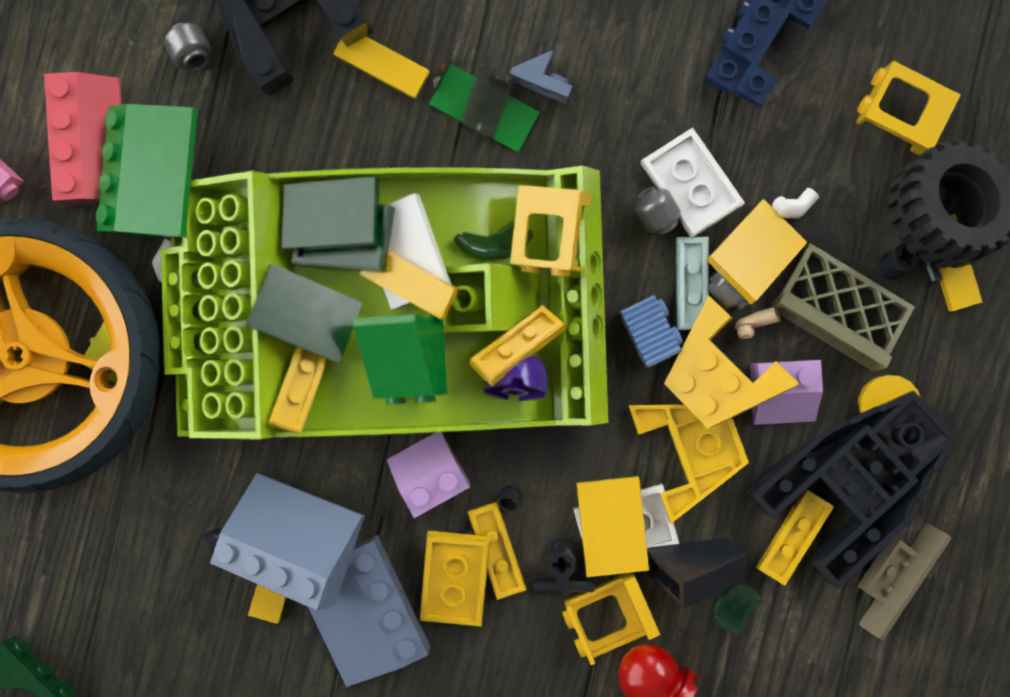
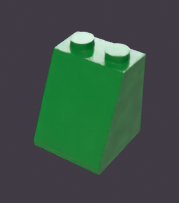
M415 314L353 319V327L373 399L386 398V404L406 403V397H416V403L436 402V396L448 394L443 319L434 315Z

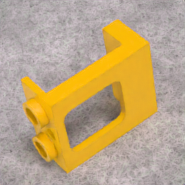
M893 61L885 68L880 67L871 81V85L874 88L870 95H866L858 106L857 112L860 115L856 124L861 125L867 121L913 144L910 151L920 156L926 150L936 145L960 94ZM893 78H897L925 92L929 96L928 103L915 126H911L883 112L879 108V103Z
M519 185L510 263L522 265L521 271L540 273L541 267L551 268V275L570 277L571 271L582 272L583 267L575 266L582 206L590 207L591 193L581 190ZM532 214L558 215L563 218L560 256L557 261L534 260L526 257L528 225Z
M632 572L596 586L594 592H583L564 600L567 610L563 611L562 614L569 630L575 627L579 639L574 640L581 658L587 656L591 665L595 664V657L645 635L650 640L660 635ZM609 595L615 596L626 619V626L598 640H588L577 616L578 609Z

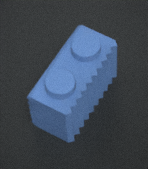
M655 295L618 312L645 368H649L682 351L679 344L683 343L682 338L675 326L670 328L665 318L669 315V312L662 299L657 300Z

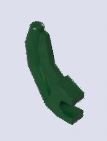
M511 221L500 228L498 232L488 236L466 231L462 234L458 233L454 237L453 242L465 254L482 260L511 258L515 222ZM528 229L526 247L534 236L530 229Z

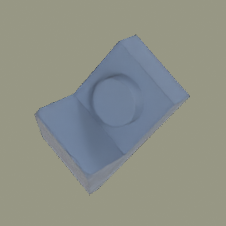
M553 51L512 67L509 81L561 103H567L572 85L567 84L568 80L560 75H545L552 59Z

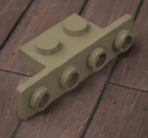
M927 523L910 547L896 537L889 542L878 554L857 586L875 598L859 622V625L878 639L884 640L950 542L951 536Z

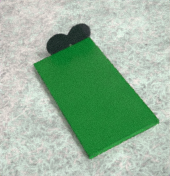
M452 60L442 63L441 71L443 75L435 77L433 80L436 92L429 105L518 153L540 112L451 64Z

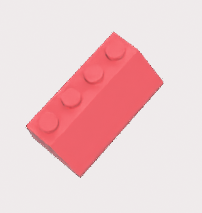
M80 72L44 74L52 201L67 206L99 204V180L103 169L102 149L105 144L107 129L105 117L109 106L122 104L121 81L116 77Z

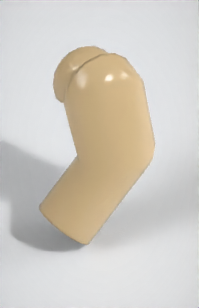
M776 307L756 311L739 319L735 324L737 336L740 339H749L754 336V328L780 322L779 311Z

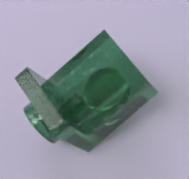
M742 581L728 587L715 602L714 621L724 630L731 631L740 636L744 631V621L762 602V593Z

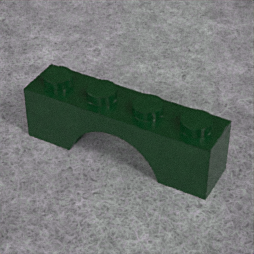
M13 636L0 644V691L8 688H21L33 693L36 697H76L72 687L62 683L53 674L50 665L40 661L31 652L30 646L24 640Z

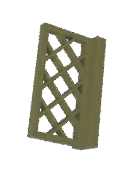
M811 243L804 249L782 291L770 306V308L776 307L782 317L873 372L888 367L892 359L890 354L915 306ZM810 255L821 261L823 272L810 275L807 265ZM841 272L846 275L850 288L836 290L832 274ZM825 276L830 292L816 295L812 279ZM805 280L809 293L808 298L800 299L790 293L796 282ZM867 288L872 291L876 304L863 307L858 290ZM851 292L856 308L843 311L838 295ZM831 296L836 313L826 315L821 312L818 299ZM893 304L903 310L898 321L889 323L885 305ZM877 308L882 325L869 328L864 310ZM857 312L862 330L853 331L847 327L844 315ZM884 329L887 342L883 349L874 344L870 331Z

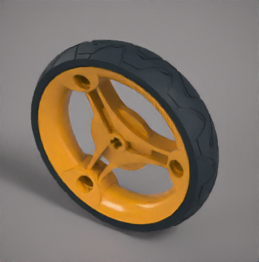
M40 219L0 220V283L4 282L11 309L6 310L0 291V404L3 401L12 403L34 402L47 397L61 383L90 388L93 402L96 405L85 421L68 434L56 440L33 446L0 444V492H43L69 485L87 477L88 474L94 473L114 458L135 436L151 408L158 386L161 368L160 334L154 311L143 287L127 266L103 244L74 228ZM29 266H37L62 274L78 284L91 297L104 319L111 351L99 360H96L70 349L67 336L61 326L48 315L32 310L29 307L21 288L19 276ZM70 361L94 367L91 379L67 374ZM112 371H115L117 375L115 387L111 386L108 381V376Z

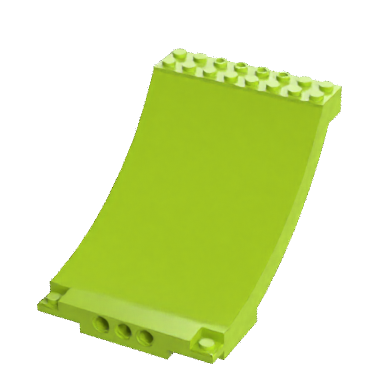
M577 166L553 170L377 168L272 174L249 171L191 180L186 237H171V247L161 248L165 375L175 374L178 437L265 439L273 437L424 433L608 423L599 170ZM376 177L380 180L379 205H389L411 194H419L451 285L459 288L446 318L443 319L448 394L436 396V402L416 403V397H406V403L386 404V398L373 399L353 327L341 362L338 364L329 360L326 362L301 434L297 435L269 425V419L296 349L292 345L245 327L270 264L279 266L362 302L357 319L414 314L432 315L413 303L396 310H391L384 288L360 275V271L305 267L292 264L293 251L282 249L284 185ZM519 185L572 189L591 193L590 207L582 206L575 266L583 267L582 272L571 271L570 277L551 275V268L541 267L540 273L521 271L522 265L510 263L511 258L482 260L465 254L453 240L456 234H462L465 231L488 236L498 232L500 228L511 221L515 222ZM537 213L530 216L528 229L532 230L534 236L526 247L525 253L527 258L552 262L558 260L564 223L561 216ZM542 305L565 324L564 332L534 354L543 362L548 374V389L545 398L519 401V396L509 395L508 400H503L484 393V378L470 366V359Z

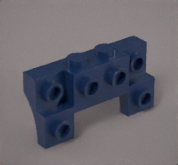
M745 0L736 14L740 21L735 28L729 26L723 35L720 43L724 44V47L703 81L718 90L738 96L760 108L778 78L757 65L782 24L788 18L808 29L827 0H752L751 2Z

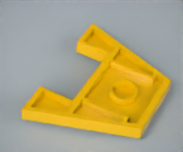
M708 296L681 349L682 351L679 353L664 383L709 429L801 385L777 361L753 383L711 341L732 319L711 296Z
M628 405L638 435L665 425L668 426L688 484L659 493L669 523H673L749 463L733 418L709 429L685 405Z

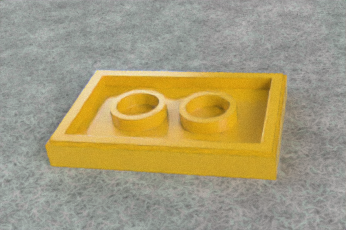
M763 199L706 260L752 304L757 301L807 242Z
M632 476L576 482L586 577L649 571L639 477Z
M428 531L420 621L482 626L490 536Z

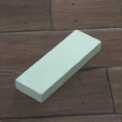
M709 237L676 238L677 330L692 329L709 296V262L706 260L709 257Z

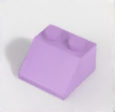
M821 360L778 362L801 385L752 408L753 425L816 421L823 393ZM775 362L749 363L750 380L754 383Z
M435 432L387 459L398 490L414 518L470 487V481L443 432Z

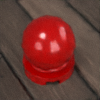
M641 644L633 647L622 657L618 669L620 688L626 697H694L698 688L693 684V681L697 680L699 675L687 666L679 669L675 658L666 649L656 644Z

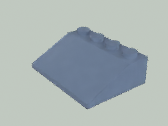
M256 473L220 532L210 563L312 609L321 610L333 607L336 604L365 515L261 473Z
M378 535L355 545L335 606L321 610L308 607L346 687L407 666L427 656L430 649L428 639Z

